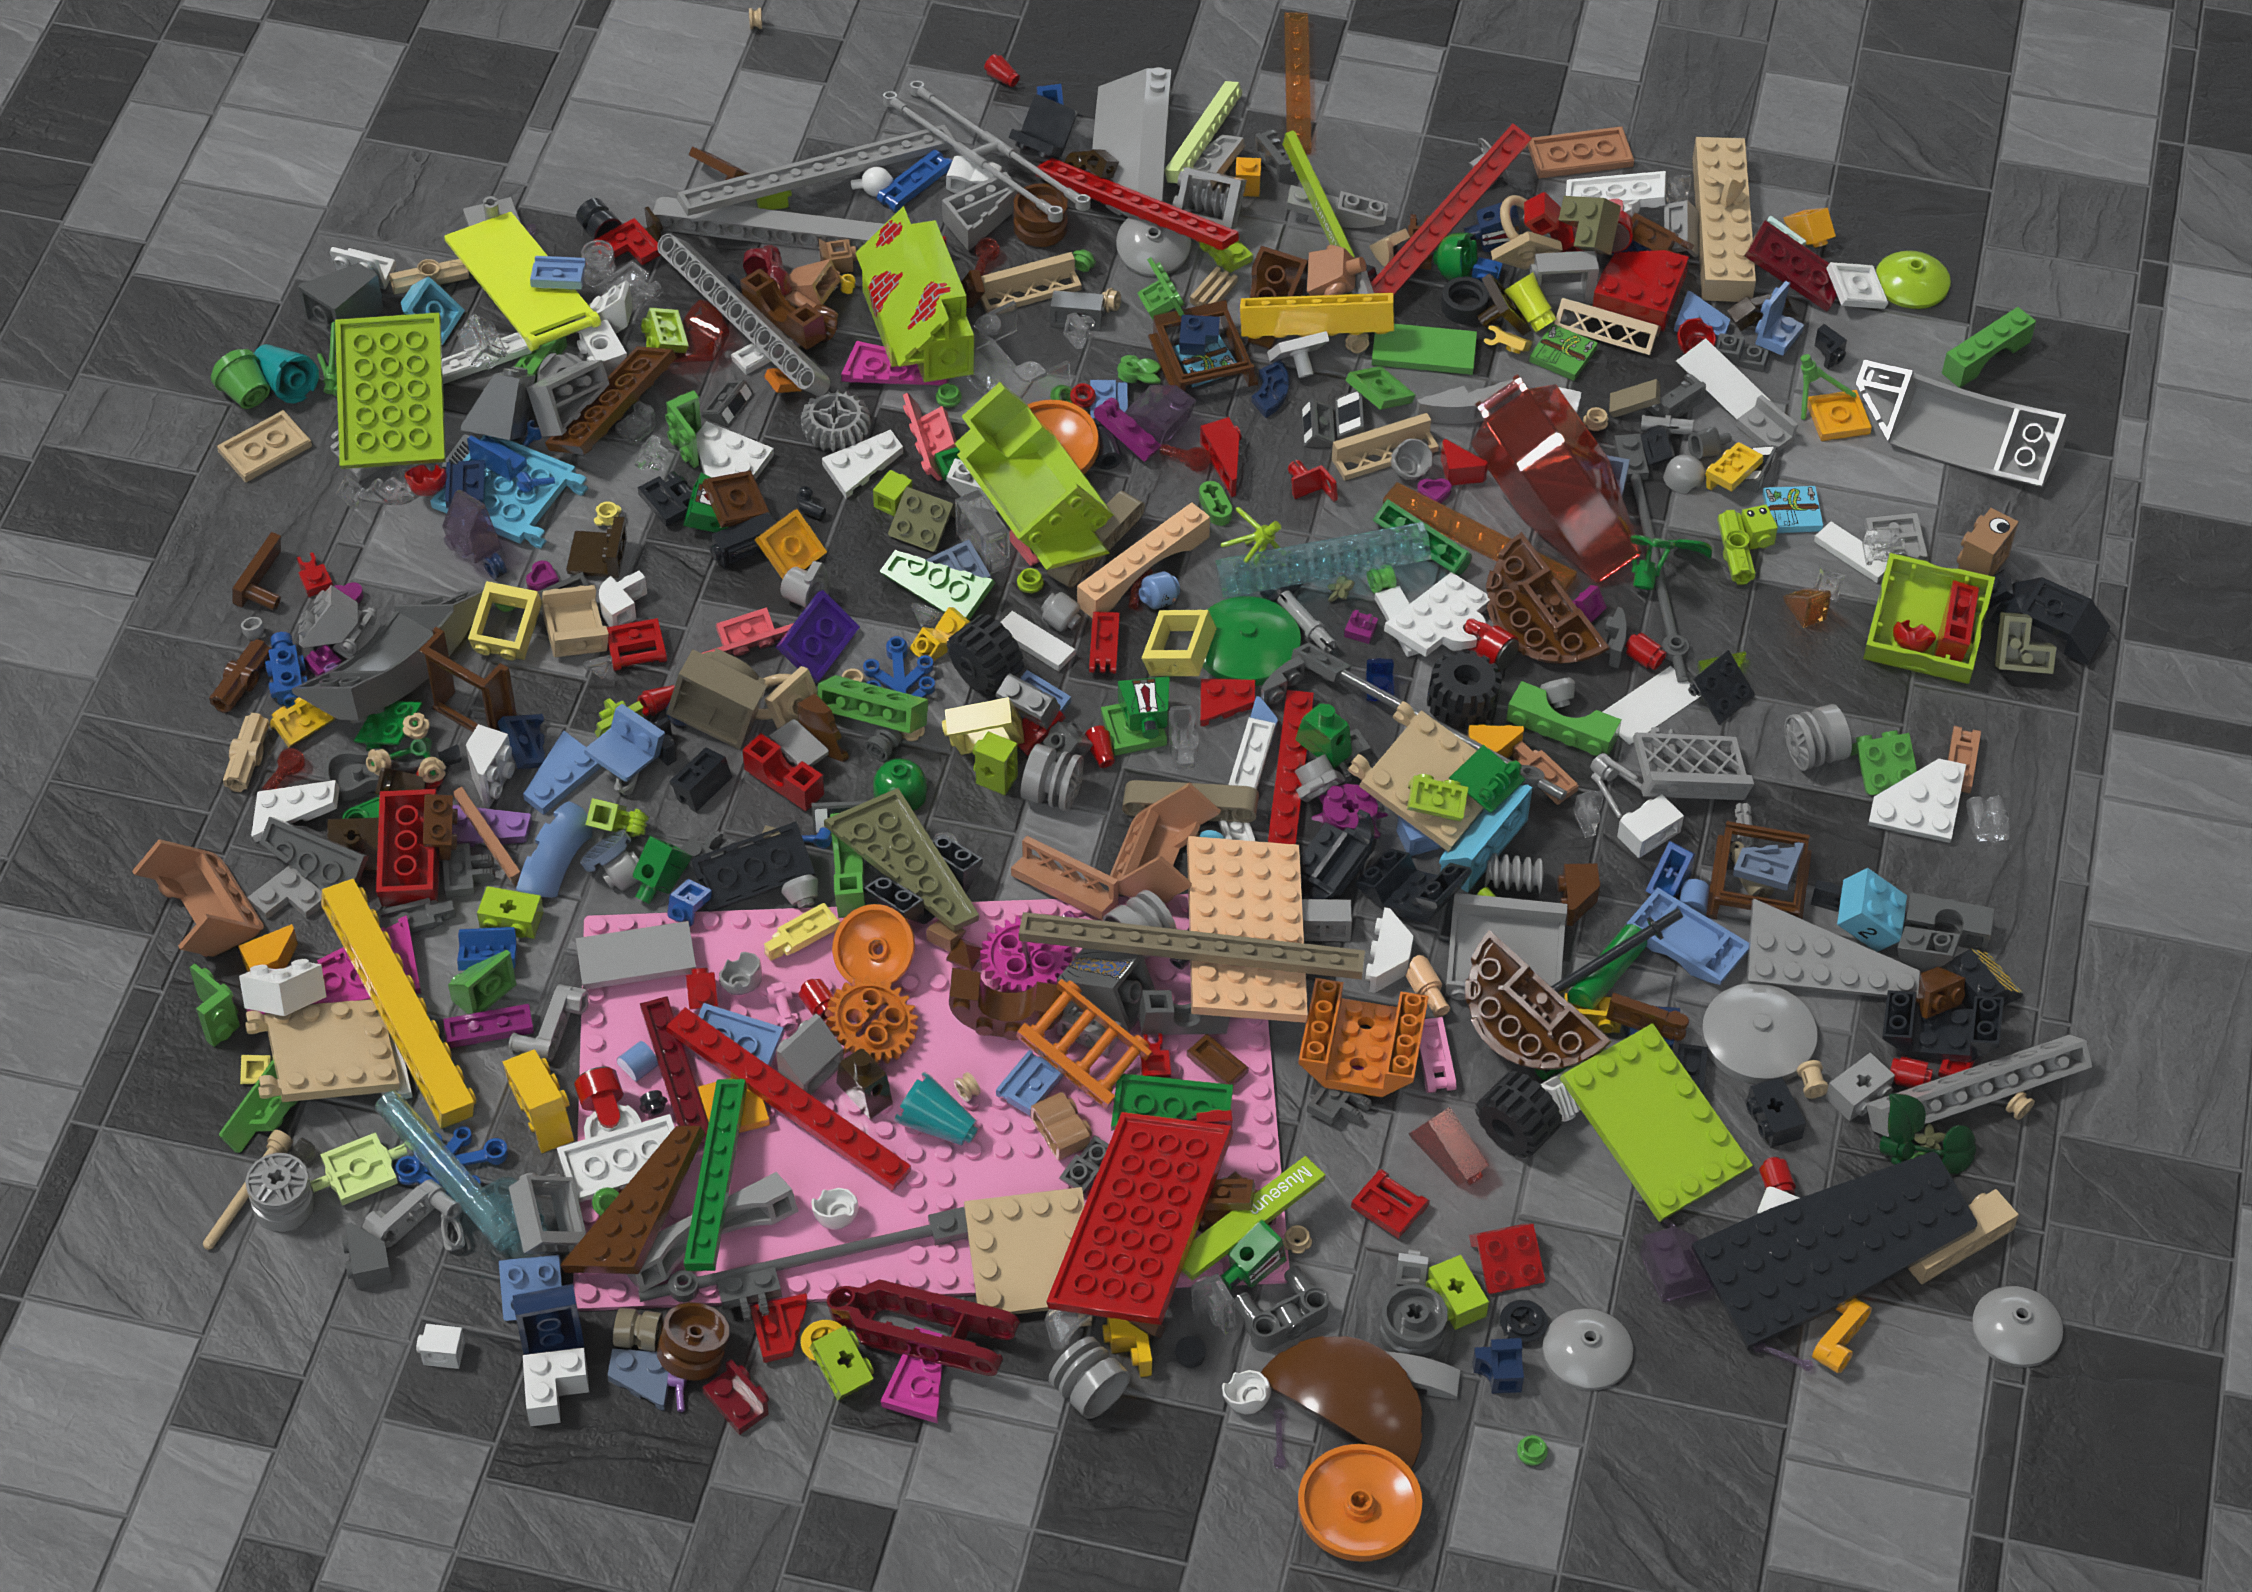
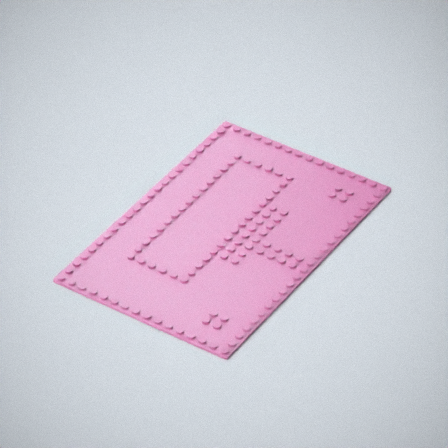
M1179 894L1174 896L1170 902L1164 904L1170 911L1176 928L1187 930L1189 928L1188 894ZM1118 897V905L1116 907L1126 905V902L1132 897ZM1060 899L971 902L979 913V921L962 928L966 930L962 939L982 947V942L987 941V933H995V925L1004 928L1006 919L1011 924H1014L1016 916L1020 920L1022 919L1023 912L1062 916L1066 911H1072L1078 918L1103 920ZM828 907L841 923L844 918H838L837 907ZM813 908L695 912L694 924L690 927L696 969L708 968L709 973L715 972L719 1008L777 1025L776 1018L780 1017L776 1003H769L766 987H771V984L778 982H789L792 999L787 1001L791 1014L797 1013L798 1027L803 1021L809 1020L812 1017V1014L799 997V991L805 981L809 979H822L833 995L837 988L842 989L845 982L851 985L840 974L833 959L832 945L836 930L791 955L786 956L784 953L781 957L770 961L764 954V943L773 938L772 935L777 932L778 927ZM667 913L587 916L584 919V937L678 922L669 918ZM935 917L925 925L906 918L915 938L914 957L906 973L893 983L890 989L894 991L900 987L899 996H909L906 1005H915L912 1014L918 1016L915 1023L918 1026V1030L914 1035L915 1039L912 1045H910L906 1053L902 1052L898 1060L892 1057L889 1064H886L881 1058L878 1063L888 1077L893 1104L869 1119L836 1083L838 1070L812 1094L814 1098L911 1165V1172L892 1191L764 1101L770 1125L739 1133L728 1196L777 1172L791 1187L799 1212L773 1225L746 1227L722 1234L716 1270L691 1271L696 1277L929 1225V1214L964 1207V1201L1072 1188L1061 1181L1059 1177L1075 1155L1080 1156L1084 1149L1058 1161L1048 1147L1045 1138L1037 1130L1031 1116L1007 1103V1100L1003 1097L999 1098L996 1096L997 1087L1029 1050H1033L1019 1039L1011 1041L1005 1037L978 1035L975 1030L962 1024L950 1010L952 968H964L946 961L950 952L927 941L926 930L930 925L937 922L938 918ZM1021 941L1022 953L1025 954L1027 965L1030 964V961L1027 958L1026 944L1024 941ZM883 945L877 948L878 955L883 952ZM1072 947V960L1082 948ZM741 952L755 954L760 959L762 966V981L759 987L743 995L728 993L719 982V973L723 970L728 959L730 961L738 960ZM1150 956L1145 959L1155 990H1171L1173 1003L1186 1005L1191 1003L1190 963L1181 970L1171 964L1170 958ZM979 959L972 971L981 972V979L985 985L1000 991V984L992 987L991 979H985V970H981V960ZM1028 968V969H1027L1028 975H1029V976H1033L1032 973H1031V969ZM691 974L588 989V1006L581 1015L580 1075L596 1067L606 1066L615 1069L624 1093L622 1099L617 1104L622 1106L629 1105L637 1112L641 1122L670 1114L674 1127L677 1126L659 1066L635 1082L617 1065V1058L639 1041L645 1042L654 1052L640 1009V1003L668 996L675 1018L684 1007L689 1009L686 975ZM1008 989L1005 992L1011 993V990ZM882 1005L873 1019L870 1022H866L864 1028L856 1037L863 1035L870 1023L875 1019L877 1020L880 1012L887 1007L886 1005ZM693 1009L690 1011H692L698 1016L701 1009ZM1230 1017L1227 1034L1208 1035L1247 1065L1249 1071L1248 1074L1233 1086L1231 1111L1234 1134L1217 1179L1227 1178L1236 1171L1242 1178L1254 1179L1255 1189L1259 1191L1281 1174L1268 1020ZM886 1018L891 1023H896L893 1019ZM847 1019L850 1023L857 1024L854 1020ZM1140 1021L1128 1032L1133 1037L1139 1035L1143 1038ZM1057 1024L1053 1029L1044 1032L1046 1035L1044 1038L1052 1045L1055 1042L1059 1043L1064 1037L1057 1034ZM797 1029L793 1032L784 1033L781 1042L786 1038L789 1039ZM1205 1034L1162 1035V1050H1169L1172 1079L1219 1083L1187 1057V1050ZM1148 1035V1041L1150 1043H1157L1158 1035ZM869 1037L871 1040L879 1042L877 1038ZM1118 1040L1108 1056L1101 1054L1091 1066L1089 1075L1096 1081L1103 1080L1129 1047ZM1074 1041L1067 1050V1057L1074 1063L1077 1061L1081 1062L1090 1051V1048ZM683 1044L697 1089L698 1086L716 1082L717 1079L731 1078ZM849 1051L844 1055V1059L853 1053ZM1033 1051V1054H1034V1055H1036L1037 1057H1040L1037 1053H1035V1052ZM776 1053L770 1067L778 1072ZM1139 1055L1123 1074L1142 1075ZM923 1072L930 1074L977 1120L975 1127L978 1128V1131L970 1144L965 1141L963 1145H958L905 1127L894 1121L896 1114L902 1116L904 1109L900 1108V1105L917 1079L923 1082ZM969 1072L975 1078L981 1090L980 1095H972V1099L968 1102L962 1099L954 1085V1080L956 1078L962 1079L963 1074ZM1063 1076L1045 1099L1060 1092H1063L1067 1098H1072L1077 1106V1115L1082 1121L1086 1120L1091 1128L1092 1136H1090V1141L1094 1136H1097L1109 1144L1114 1130L1111 1131L1114 1100L1105 1109L1068 1078ZM1116 1083L1113 1085V1091L1111 1092L1114 1095L1116 1090ZM659 1090L668 1100L664 1111L655 1116L643 1113L639 1108L641 1105L640 1097L649 1091ZM580 1101L578 1109V1141L585 1140V1122L587 1116L590 1117L594 1112L582 1109ZM705 1143L700 1144L660 1231L693 1214ZM824 1189H848L857 1197L859 1204L858 1214L846 1227L837 1230L826 1228L815 1218L811 1201L812 1198L818 1200ZM1091 1189L1083 1195L1084 1205ZM592 1199L579 1203L586 1233L600 1218V1215L593 1209ZM1285 1211L1276 1217V1224L1271 1227L1282 1238V1241L1285 1238L1284 1234L1286 1232ZM1197 1230L1194 1239H1196V1238H1197L1198 1236H1200L1202 1233H1200V1232ZM931 1236L776 1271L782 1297L770 1299L767 1302L804 1293L807 1294L808 1302H827L828 1295L835 1288L840 1286L862 1287L879 1279L950 1297L976 1296L969 1240L967 1238L935 1246ZM1285 1247L1287 1261L1257 1285L1288 1283L1284 1278L1285 1272L1289 1269L1288 1250ZM1228 1255L1193 1281L1181 1271L1175 1288L1226 1286L1221 1280L1220 1275L1230 1268ZM684 1259L675 1267L671 1275L677 1271L685 1270ZM574 1273L573 1285L578 1311L618 1310L620 1307L629 1309L673 1308L678 1304L688 1302L703 1303L708 1306H722L717 1285L700 1288L697 1296L688 1302H678L670 1295L640 1302L638 1288L626 1274ZM669 1278L655 1286L668 1284ZM1242 1280L1238 1285L1247 1284ZM682 1281V1282H680V1283H678V1284H679V1285H685V1284H687L688 1282Z

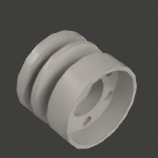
M1835 704L1815 708L1812 713L1803 711L1799 715L1792 714L1786 718L1784 724L1786 744L1791 758L1800 770L1806 771L1813 766L1820 767L1824 764V761L1834 763L1850 757L1852 750L1850 730L1845 716Z
M1036 744L1029 755L1021 783V798L1040 804L1048 793L1049 807L1055 808L1059 803L1060 810L1069 811L1081 787L1084 767L1083 756L1075 754L1071 758L1070 753L1065 751L1056 762L1055 748Z
M1149 890L1139 892L1135 897L1130 898L1126 905H1119L1103 917V921L1177 929L1168 908L1156 894ZM1143 955L1144 960L1147 959V958L1150 957V956H1148V955Z
M274 1153L257 1160L248 1170L245 1180L254 1217L262 1227L271 1231L286 1232L306 1223L313 1213L315 1201L306 1166L299 1158L287 1153Z
M1085 1337L1070 1346L1059 1357L1049 1374L1051 1385L1056 1390H1059L1064 1398H1070L1072 1406L1085 1419L1095 1418L1110 1408L1126 1390L1130 1381V1373L1115 1358H1109V1352L1104 1347H1101L1094 1337Z

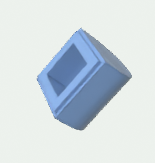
M1686 880L1682 884L1679 901L1706 916L1710 887L1702 880Z
M639 1041L617 1058V1065L637 1082L657 1067L658 1061L651 1048L645 1042Z

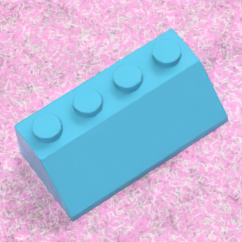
M1529 785L1519 786L1492 813H1489L1484 808L1483 812L1478 815L1449 852L1446 850L1442 854L1439 861L1441 871L1449 863L1471 868L1472 873L1462 886V890L1467 893L1485 873L1487 862L1492 854L1497 853V856H1499L1527 822L1532 787Z

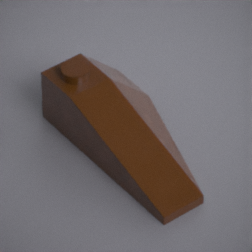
M1261 245L1252 266L1250 298L1301 296L1308 279V260ZM1262 336L1257 339L1248 338L1247 341L1257 346L1272 349L1278 338Z

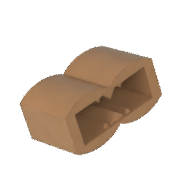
M1063 1092L1031 1105V1119L1039 1133L1045 1138L1048 1147L1058 1161L1085 1149L1090 1142V1136H1092L1088 1122L1086 1120L1082 1121L1077 1115L1078 1110L1072 1098H1067Z

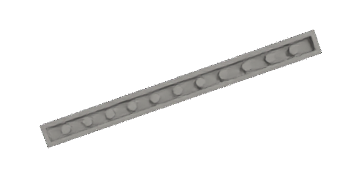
M945 125L936 127L954 139ZM925 129L678 192L677 200L686 215L690 216L858 173L872 167H881L924 156L934 149L943 151L954 147L930 130Z

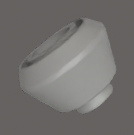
M1570 677L1542 684L1540 688L1546 690L1547 701L1549 704H1553L1555 709L1570 705L1569 699L1574 698L1575 681Z
M813 875L797 877L783 884L781 892L792 906L798 905L799 909L809 907L815 903L813 899L818 897V879Z

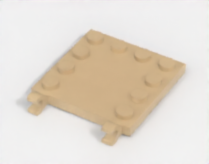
M1403 701L1397 707L1393 718L1407 728L1373 768L1370 767L1366 758L1358 754L1351 762L1352 765L1348 768V771L1362 780L1359 785L1360 788L1449 852L1484 808L1467 794L1464 817L1461 822L1407 810L1410 793L1408 784L1413 776L1418 774H1428L1433 776L1434 780L1443 782L1450 780L1449 777L1477 750L1422 710L1416 715L1413 708Z
M372 999L310 1004L286 1016L266 1012L263 1015L259 1011L246 1012L247 1022L245 1026L248 1034L268 1031L277 1079L271 1075L259 1077L260 1087H258L260 1098L267 1099L281 1096L282 1102L399 1091L400 1082L388 1030Z
M1082 1187L964 1201L976 1302L978 1304L1003 1309L1012 1314L1052 1310L1048 1308L1046 1301L1084 1208ZM1078 1313L1080 1327L1092 1326V1315Z

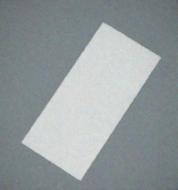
M1704 339L1676 360L1689 374L1704 382L1706 390L1736 419L1755 407L1757 397L1760 395L1771 401L1707 339Z
M1670 666L1604 710L1603 713L1622 719L1619 736L1630 745L1634 742L1633 736L1635 732L1648 733L1651 731V727L1658 726L1701 696H1692L1689 693L1690 682H1677L1675 670Z

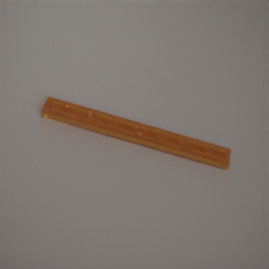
M1284 12L1286 133L1294 130L1305 153L1311 154L1308 13Z
M1398 482L1395 483L1383 498V504L1389 499L1439 533L1495 561L1499 560L1498 554L1512 540ZM1537 552L1566 592L1576 579L1577 571Z

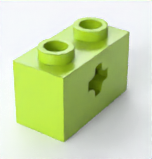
M987 731L983 739H979L973 749V755H975L973 770L976 772V784L1006 795L1018 776L1017 743Z
M487 886L477 911L480 928L514 927L517 938L526 937L534 939L544 910L540 895Z
M1461 1254L1429 1267L1428 1279L1425 1282L1426 1287L1435 1290L1443 1298L1447 1307V1321L1451 1322L1455 1330L1487 1317L1489 1301Z
M845 1325L812 1342L809 1347L837 1401L869 1385L873 1380L872 1374H874L870 1361L866 1357L862 1358L857 1349L860 1345L853 1331L848 1332ZM840 1358L843 1360L848 1358L850 1363L847 1366L845 1364L839 1365L838 1361Z

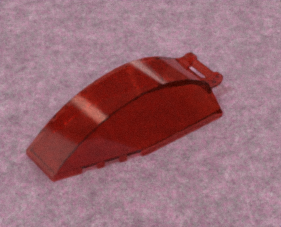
M1517 374L1513 377L1512 382L1485 401L1475 403L1485 420L1470 444L1479 457L1488 462V470L1526 524L1534 528L1544 539L1552 543L1562 554L1570 558L1597 583L1642 553L1640 546L1630 541L1631 536L1636 534L1630 522L1610 460L1556 384L1528 389ZM1520 389L1522 391V394L1493 414H1489L1488 410L1517 390Z

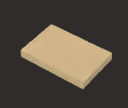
M282 410L219 444L217 449L246 483L312 447V443L288 414Z

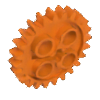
M866 976L863 984L857 978H854L851 985L845 982L841 990L836 989L833 997L830 998L829 1007L825 1012V1016L829 1017L825 1024L831 1028L830 1031L837 1037L836 1039L840 1045L844 1046L843 1055L849 1051L854 1053L859 1049H864L877 1064L881 1058L886 1064H889L892 1057L898 1060L902 1052L906 1053L918 1030V1026L915 1025L918 1016L912 1014L915 1005H906L909 996H899L900 987L893 991L890 989V981L883 986L879 977H877L875 983H871L869 977ZM864 1000L872 1002L873 1005H868ZM882 1005H886L887 1007L880 1012L877 1020L875 1019L870 1023L863 1035L856 1037L862 1031L866 1022H870L879 1008ZM886 1018H891V1019H893L896 1023H891V1022L888 1021ZM847 1019H852L857 1024H852ZM869 1037H875L879 1040V1042H875L871 1040Z

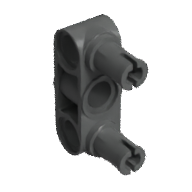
M1299 1266L1291 1267L1284 1274L1285 1280L1296 1295L1280 1301L1268 1310L1260 1311L1248 1292L1239 1294L1233 1300L1234 1306L1245 1320V1327L1250 1335V1342L1258 1351H1270L1289 1340L1296 1339L1308 1330L1322 1324L1328 1317V1293L1320 1287L1311 1285ZM1312 1304H1317V1305H1319V1306H1321V1307L1314 1308V1307H1311L1310 1305H1312ZM1259 1331H1268L1269 1334H1261Z

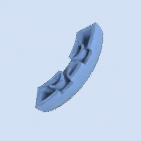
M568 801L554 811L556 818L551 824H544L535 839L536 844H538L537 849L531 857L527 856L517 884V891L540 895L541 897H557L561 882L572 858L582 844L592 838L593 827L585 825L588 814L582 807Z

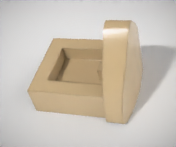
M1713 166L1707 172L1708 176L1724 185L1720 203L1725 207L1731 205L1745 188L1740 182Z
M1405 228L1370 245V249L1376 259L1385 267L1394 257L1393 246L1410 238Z

